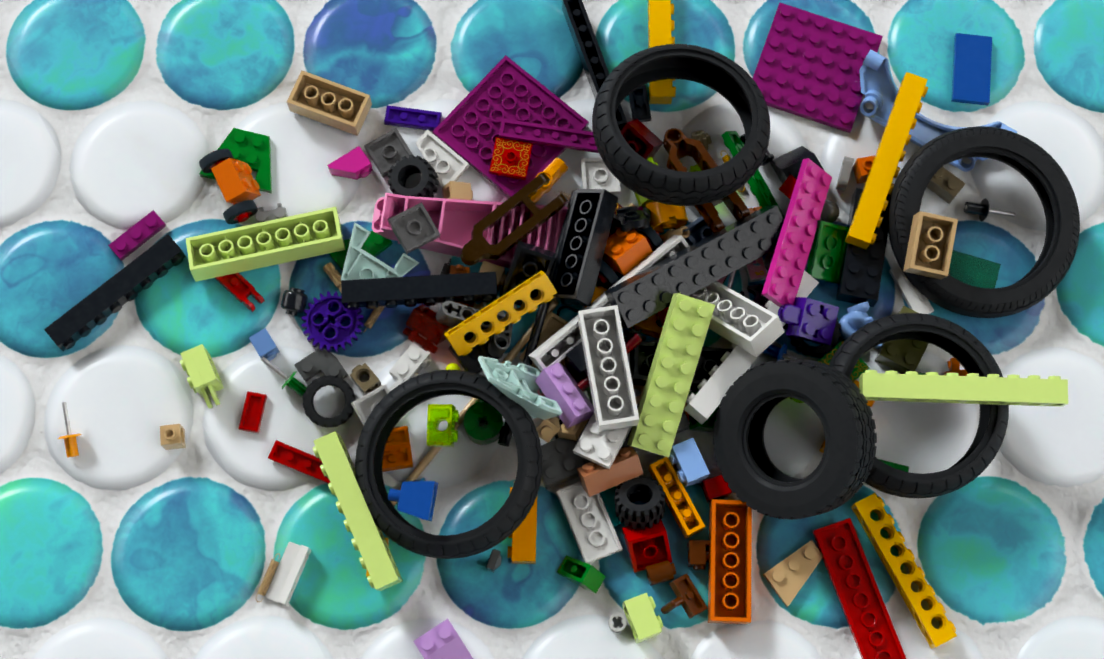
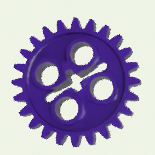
M327 291V297L320 293L319 300L313 297L314 304L307 303L310 309L303 310L307 316L301 317L302 321L306 322L301 324V327L306 329L303 334L304 336H309L307 338L308 342L313 341L312 345L314 348L320 345V351L327 347L328 352H331V349L334 348L336 353H338L339 347H342L345 351L346 344L352 347L351 340L358 341L356 334H362L359 328L364 327V324L360 322L364 319L363 315H359L362 312L361 308L358 310L344 308L342 295L339 297L337 291H335L334 296H331L330 292ZM339 306L338 311L330 312L331 307ZM319 317L324 318V320H323L322 323H320V324H316V323H315V320H316L317 318H319ZM330 320H333V321H336V323L333 324V323H330L329 321H330ZM345 320L351 321L350 325L346 327L341 324ZM333 331L336 333L333 338L326 337L329 332Z

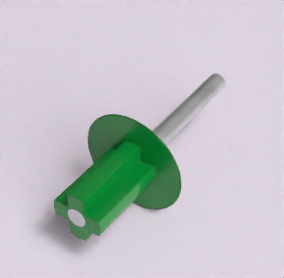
M265 357L261 359V361L286 380L282 385V389L287 385L298 395L303 396L307 387L293 377L297 371L288 377Z

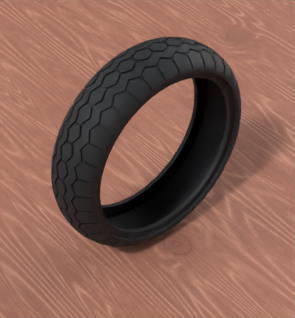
M666 44L639 51L613 69L597 94L592 114V129L595 144L603 162L609 171L627 188L655 202L675 206H696L727 197L741 188L755 174L768 148L770 116L766 101L758 85L737 63L718 52L704 47L701 48L700 46L687 44ZM664 79L694 81L717 91L735 108L745 130V145L733 158L715 168L696 172L666 169L644 159L630 147L620 132L615 112L620 103L631 92L647 83Z
M922 313L894 314L864 325L843 342L829 363L830 367L842 372L841 374H845L850 379L851 373L860 357L871 348L888 341L911 339L924 341L945 350L964 367L967 373H977L979 377H987V374H999V377H1003L994 357L973 334L949 320ZM979 404V425L973 443L965 455L949 469L926 474L910 473L895 469L873 457L872 469L868 471L870 474L864 483L884 493L905 498L937 497L964 487L989 466L999 451L1008 425L1009 405Z
M439 370L424 373L401 383L391 390L376 405L366 420L359 437L355 458L356 480L378 528L403 548L423 556L440 559L464 558L476 555L496 546L510 536L524 521L535 502L540 488L543 468L542 447L539 435L529 413L521 405L508 398L491 384L487 377L461 370ZM464 395L477 398L493 406L508 423L517 447L518 466L516 479L504 505L487 522L473 530L456 535H433L411 525L399 514L392 502L388 501L382 472L384 449L395 425L416 405L438 396Z

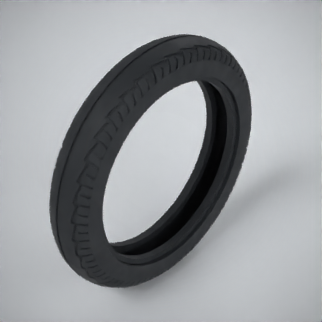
M986 126L967 127L947 132L929 141L902 168L894 184L888 205L887 224L889 240L894 256L904 275L927 299L946 310L964 316L998 318L1022 312L1036 305L1047 297L1063 280L1074 260L1080 234L1079 209L1073 188L1064 171L1052 156L1038 144L1006 129ZM968 157H983L1003 162L1020 172L1031 183L1041 200L1046 218V237L1042 252L1033 268L1022 279L1010 286L980 288L963 283L949 274L943 279H936L903 272L913 215L920 211L924 191L932 177L940 168L952 161Z

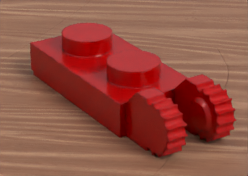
M239 273L215 278L252 312L256 308L247 297L252 295L260 304L265 301L255 288Z

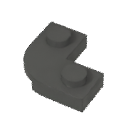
M327 351L313 352L294 365L305 382L321 371L325 376L333 375L342 379L348 376L338 359Z

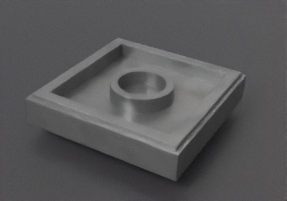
M397 128L364 145L365 150L382 177L387 176L388 172H392L390 168L392 165H396L395 161H401L403 156L409 158V155H413Z
M422 202L388 219L390 227L406 254L439 238L441 235Z

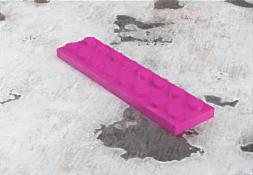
M809 158L802 161L761 293L779 307L785 304L794 305L817 230L818 220H820L832 180L828 173Z

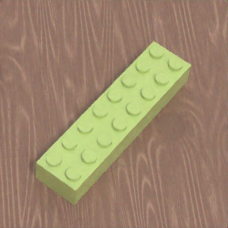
M336 207L186 238L189 267L195 282L345 250Z
M680 293L673 294L638 407L639 423L637 426L632 427L627 445L669 458L715 308L714 304Z
M334 431L314 440L315 446L312 447L315 456L323 463V465H320L324 476H327L331 482L328 484L332 495H335L338 499L336 506L339 512L345 515L344 525L347 531L353 534L354 538L351 541L355 550L361 553L362 557L359 560L363 569L369 572L370 576H367L371 588L383 591L402 582V577L385 537L375 524L356 480L355 467L342 436Z

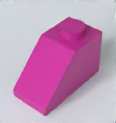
M360 146L327 165L331 175L355 180L365 178L373 171L371 162Z

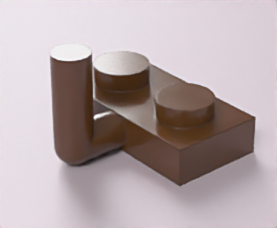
M685 574L669 583L677 598L661 608V612L667 614L674 608L682 605L688 617L692 618L708 608L688 574Z

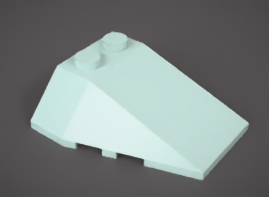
M478 357V361L488 381L508 398L521 405L532 418L546 420L562 414L557 401L538 395L539 386L535 380L541 373L539 369L523 363H518L515 366L511 365V361L498 363L499 360L495 358Z

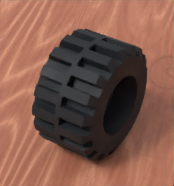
M409 155V158L403 156L401 161H395L396 165L391 166L392 172H388L390 179L387 180L393 194L434 197L433 192L437 193L436 185H439L438 175L427 160L422 159L418 155L416 158L414 155ZM421 173V180L417 186L405 188L409 176Z
M640 475L618 485V489L615 491L616 516L619 517V521L621 523L624 522L626 527L632 526V529L635 530L637 528L645 530L647 526L652 528L653 524L657 525L665 512V493L663 487L658 485V481H652L651 477L643 478V475ZM637 500H643L648 503L643 505H637L632 502Z

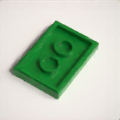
M818 220L806 271L813 278L839 284L847 247L845 239L849 227Z

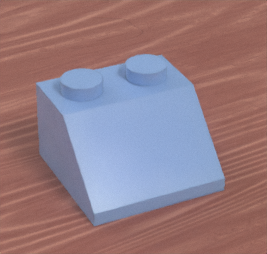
M694 438L672 446L669 460L672 464H675L678 470L676 474L680 482H683L685 487L702 483L710 472Z

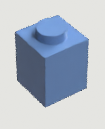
M266 328L249 337L261 359L265 357L270 361L280 352Z

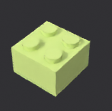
M644 593L623 602L622 608L636 644L658 636L662 632L661 629L664 626L660 616L655 615L654 608H656L652 596L648 597V594Z

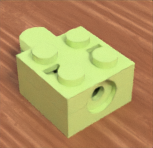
M201 344L180 353L182 356L180 363L183 370L190 376L187 378L191 389L193 388L195 393H199L204 397L209 409L213 408L209 394H211L216 406L220 405L216 391L224 387L212 357L204 345Z

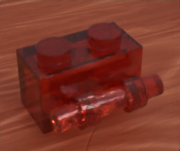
M422 304L413 309L405 324L408 327L404 329L403 334L411 342L415 341L420 344L425 351L429 350L435 354L438 347L433 345V343L438 345L445 341L444 333L452 329V327L440 324L436 319V312Z

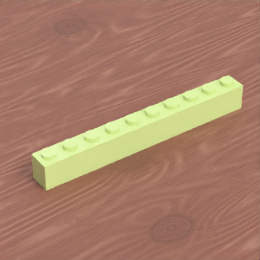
M865 370V373L859 376L860 393L865 396L866 400L1052 407H1063L1068 404V380L1061 379L1060 376H1049L1048 379H1040L1039 375H1030L1028 378H1020V375H1007L1006 378L999 377V374H987V377H979L977 373L966 374L967 376H959V373H946L945 376L938 375V372H926V375H918L916 371L898 374V371L892 370L885 371V374L877 373V370Z

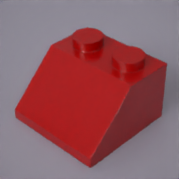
M661 519L657 525L653 524L652 528L647 526L645 530H641V528L635 530L632 529V526L622 528L634 573L645 570V566L666 560H669L670 563L672 562L667 531Z

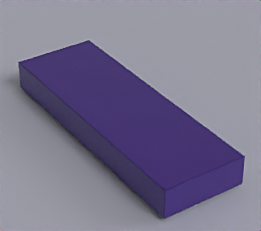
M387 105L384 124L433 131L441 123L442 112Z

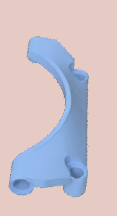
M870 49L860 68L861 93L866 95L860 105V111L864 116L886 127L898 88L891 74L889 60ZM865 103H872L874 108L867 109ZM916 113L914 117L917 119L916 125L913 130L910 129L909 134L912 135L910 141L923 147L926 143L942 134L967 127L944 125L920 113ZM1000 121L983 125L1006 129L1015 133L1018 132ZM968 157L972 161L970 164H965L962 159L952 161L950 164L967 172L974 168L977 159L984 161L988 158Z

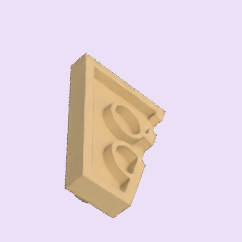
M811 540L763 574L786 607L790 605L823 558L822 553Z

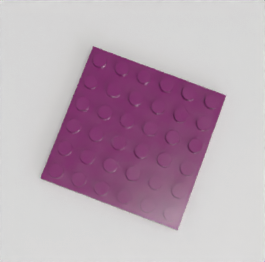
M779 3L752 79L761 90L767 106L850 133L863 97L860 86V68L870 49L878 52L883 36Z
M505 55L432 133L503 193L511 197L535 179L538 173L543 172L567 148L533 144L526 180L489 174L496 137L499 138L502 119L576 130H584L589 125V122Z

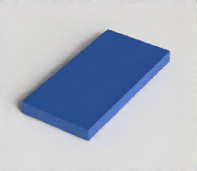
M955 34L951 102L989 105L992 37Z

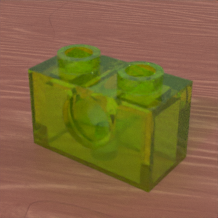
M428 404L427 446L454 447V442L458 441V431L455 430V422H458L459 413L458 410H455L456 407L454 405ZM447 421V429L440 431V422Z

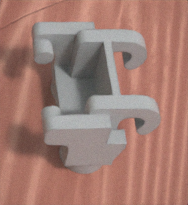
M281 203L277 204L278 207L269 211H264L263 207H259V211L255 213L256 221L260 223L288 217L286 208L282 207Z

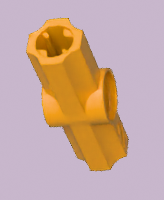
M556 157L543 172L537 174L538 176L541 173H545L550 181L547 185L539 188L536 194L530 198L534 204L544 194L550 192L552 186L568 170V166L560 158Z

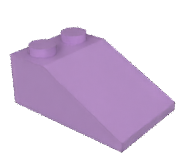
M446 619L413 641L424 659H473L449 619Z

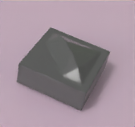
M496 549L492 550L486 566L487 570L493 573L501 565V552Z

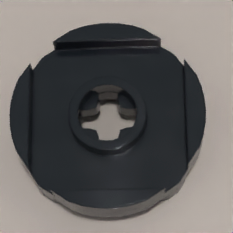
M637 206L620 208L617 210V214H614L613 223L615 226L620 227L623 232H629L634 228L650 227L651 211L644 207L643 211L637 210Z

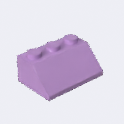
M556 363L542 370L535 382L546 398L557 401L562 410L559 418L566 428H570L592 417L594 407L584 392L577 386V382L566 366Z

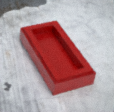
M247 391L239 430L259 434L267 395Z

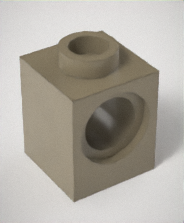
M366 363L362 366H356L352 370V374H350L352 380L364 395L381 386L380 380ZM363 375L370 376L366 382H361L360 377Z

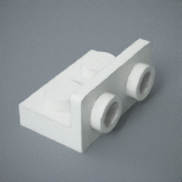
M413 342L389 370V373L402 382L416 377L422 369H426L432 361L431 353L423 350Z

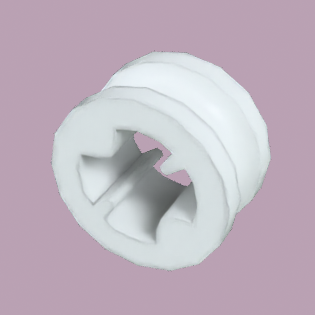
M620 613L613 614L608 621L609 628L614 632L623 631L627 625L624 615ZM618 617L621 618L623 626L615 628L612 619L616 618L617 620Z

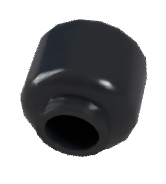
M290 287L289 290L284 291L281 307L286 310V314L297 316V313H303L308 300V296L304 293L305 290Z

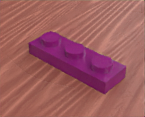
M153 210L108 246L122 261L166 227V224Z

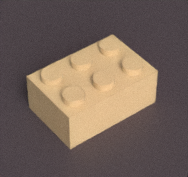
M922 211L913 215L903 272L936 279L947 277L958 219Z

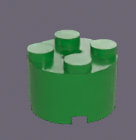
M476 402L468 408L464 415L465 432L469 439L476 444L487 445L499 439L503 427L502 415L488 403ZM487 421V425L484 424L483 427H481L480 422Z

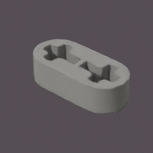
M844 157L836 189L846 190L854 163L853 158Z

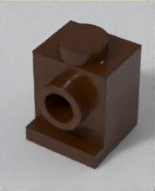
M689 540L687 543L688 567H693V570L697 571L705 570L706 562H709V550H706V547L709 546V540Z

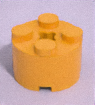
M649 202L646 204V208L651 211L650 226L658 233L664 232L663 229H678L687 224L688 218L685 206L667 205L659 202Z

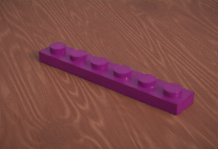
M509 119L501 120L499 138L599 153L593 132Z

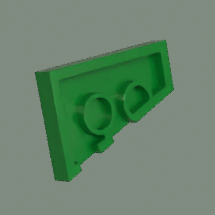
M370 231L371 233L361 249L376 257L393 243L390 239ZM351 238L344 240L345 250L329 253L342 271Z

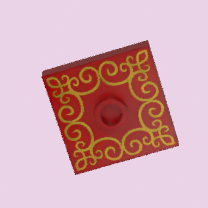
M496 137L489 174L526 180L533 143Z

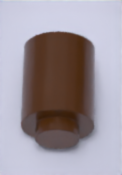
M669 560L645 566L650 586L673 580L674 575L677 574L674 563H670Z

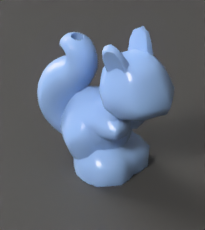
M868 301L847 308L848 313L840 319L841 329H839V332L844 340L864 325L874 321L866 313L870 307ZM883 343L875 346V348L879 349Z

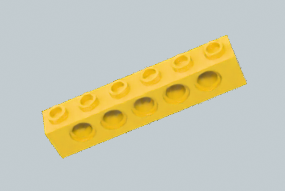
M541 270L444 333L456 354L458 356H465L476 345L486 343L493 334L497 335L503 332L505 326L520 321L522 315L527 312L528 314L534 312L542 302L547 303L551 301L557 291L546 273ZM538 289L537 297L531 298V291ZM522 300L521 307L515 309V301ZM500 311H506L503 319L497 318V314ZM485 321H489V327L485 330H482L481 324ZM473 332L472 339L464 340L465 334Z

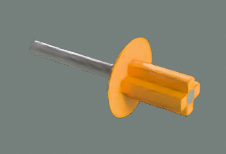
M62 402L67 435L60 436L58 439H64L67 457L79 456L76 436L82 434L71 433L67 403Z

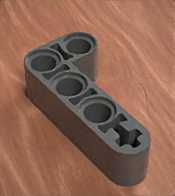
M445 301L436 313V319L440 324L453 328L480 310L453 301ZM497 315L498 319L504 318L503 316ZM489 321L483 322L484 324H481L482 330H485L489 327ZM512 323L505 326V330L500 334H493L489 337L488 352L491 356L501 357L510 346L513 329Z

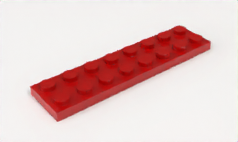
M851 518L813 530L812 533L822 553L823 561L861 658L906 659Z

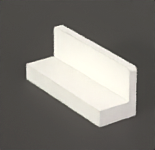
M292 542L288 543L267 591L266 598L288 606L311 553L309 547L300 546Z

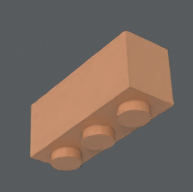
M631 446L619 450L610 469H606L594 462L586 463L582 467L577 468L582 487L589 497L644 474L639 456Z

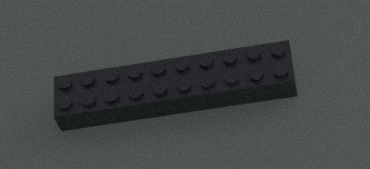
M767 205L604 291L610 305H618L622 327L630 328L669 307L673 294L680 293L689 296L775 250L784 222L778 206Z

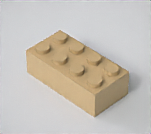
M302 70L287 100L291 112L358 136L372 106L370 95Z

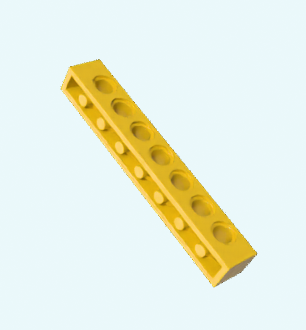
M873 493L854 503L851 508L930 648H936L956 637V628L946 618V611L940 602L938 603L934 597V589L930 584L926 583L921 567H917L914 562V554L910 549L906 548L903 535L900 531L897 532L894 527V519L889 513H886L883 500L880 496L877 497L876 493ZM871 512L878 514V521H874L870 517ZM881 529H884L888 532V539H885L881 536ZM891 547H895L898 549V556H893L891 554ZM902 564L908 567V574L902 573L900 569ZM912 582L919 586L918 592H914L911 589ZM922 600H925V601L928 602V604H929V609H928V610H924V609L922 608V606H921ZM933 618L939 621L938 629L934 628L931 624Z

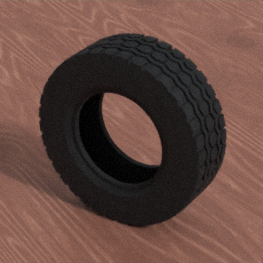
M775 360L750 369L743 376H740L733 383L734 385L729 387L725 393L726 396L722 398L719 404L720 408L717 409L715 416L717 419L714 421L713 431H715V434H713L714 454L718 460L716 461L718 468L722 471L721 475L725 482H728V487L733 493L737 494L736 496L742 502H746L747 506L761 514L778 519H802L824 514L842 506L863 486L862 482L867 480L870 474L868 471L872 469L874 463L873 457L876 455L877 446H875V443H877V433L874 430L876 425L875 420L872 419L873 413L871 408L867 406L868 402L865 396L860 393L861 390L855 383H851L852 380L845 374H841L842 372L827 364L813 360ZM789 397L806 403L814 410L822 423L825 434L823 457L817 468L804 479H796L782 473L770 460L764 444V428L769 414L776 405Z

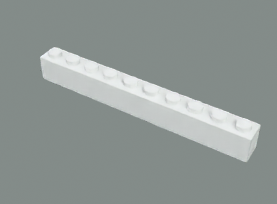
M673 235L610 288L689 247L688 243L682 235ZM605 292L594 300L591 306H587L584 310L611 306ZM578 315L528 355L540 371L559 363L566 357L569 351L582 342Z
M805 270L796 297L807 298L819 283ZM769 300L765 307L767 310L778 315L780 307ZM733 343L731 346L734 349L731 353L727 351L720 359L722 361L719 367L715 365L708 373L711 377L708 380L704 378L697 386L699 389L697 394L692 393L687 398V406L684 410L702 425L719 406L722 398L726 396L725 393L729 387L734 385L733 383L746 373L758 357Z

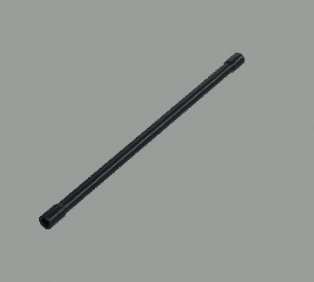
M575 190L571 192L568 202V209L555 250V260L548 277L550 281H552ZM550 301L539 304L523 364L532 366L533 361L528 355L537 349ZM505 420L498 444L509 447L512 431Z

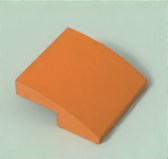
M408 426L396 427L392 430L384 449L382 472L413 467Z

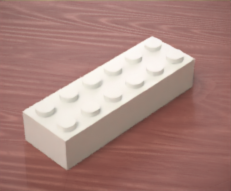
M718 281L689 295V297L715 305L709 329L755 357H758L784 333L778 315Z
M618 305L578 311V324L598 432L637 426L639 414Z

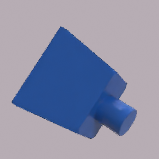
M435 481L402 482L401 490H389L388 501L398 502V511L432 521L439 483Z

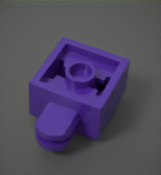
M795 297L794 305H782L778 310V316L780 321L788 324L786 335L816 344L831 345L839 307L810 298Z

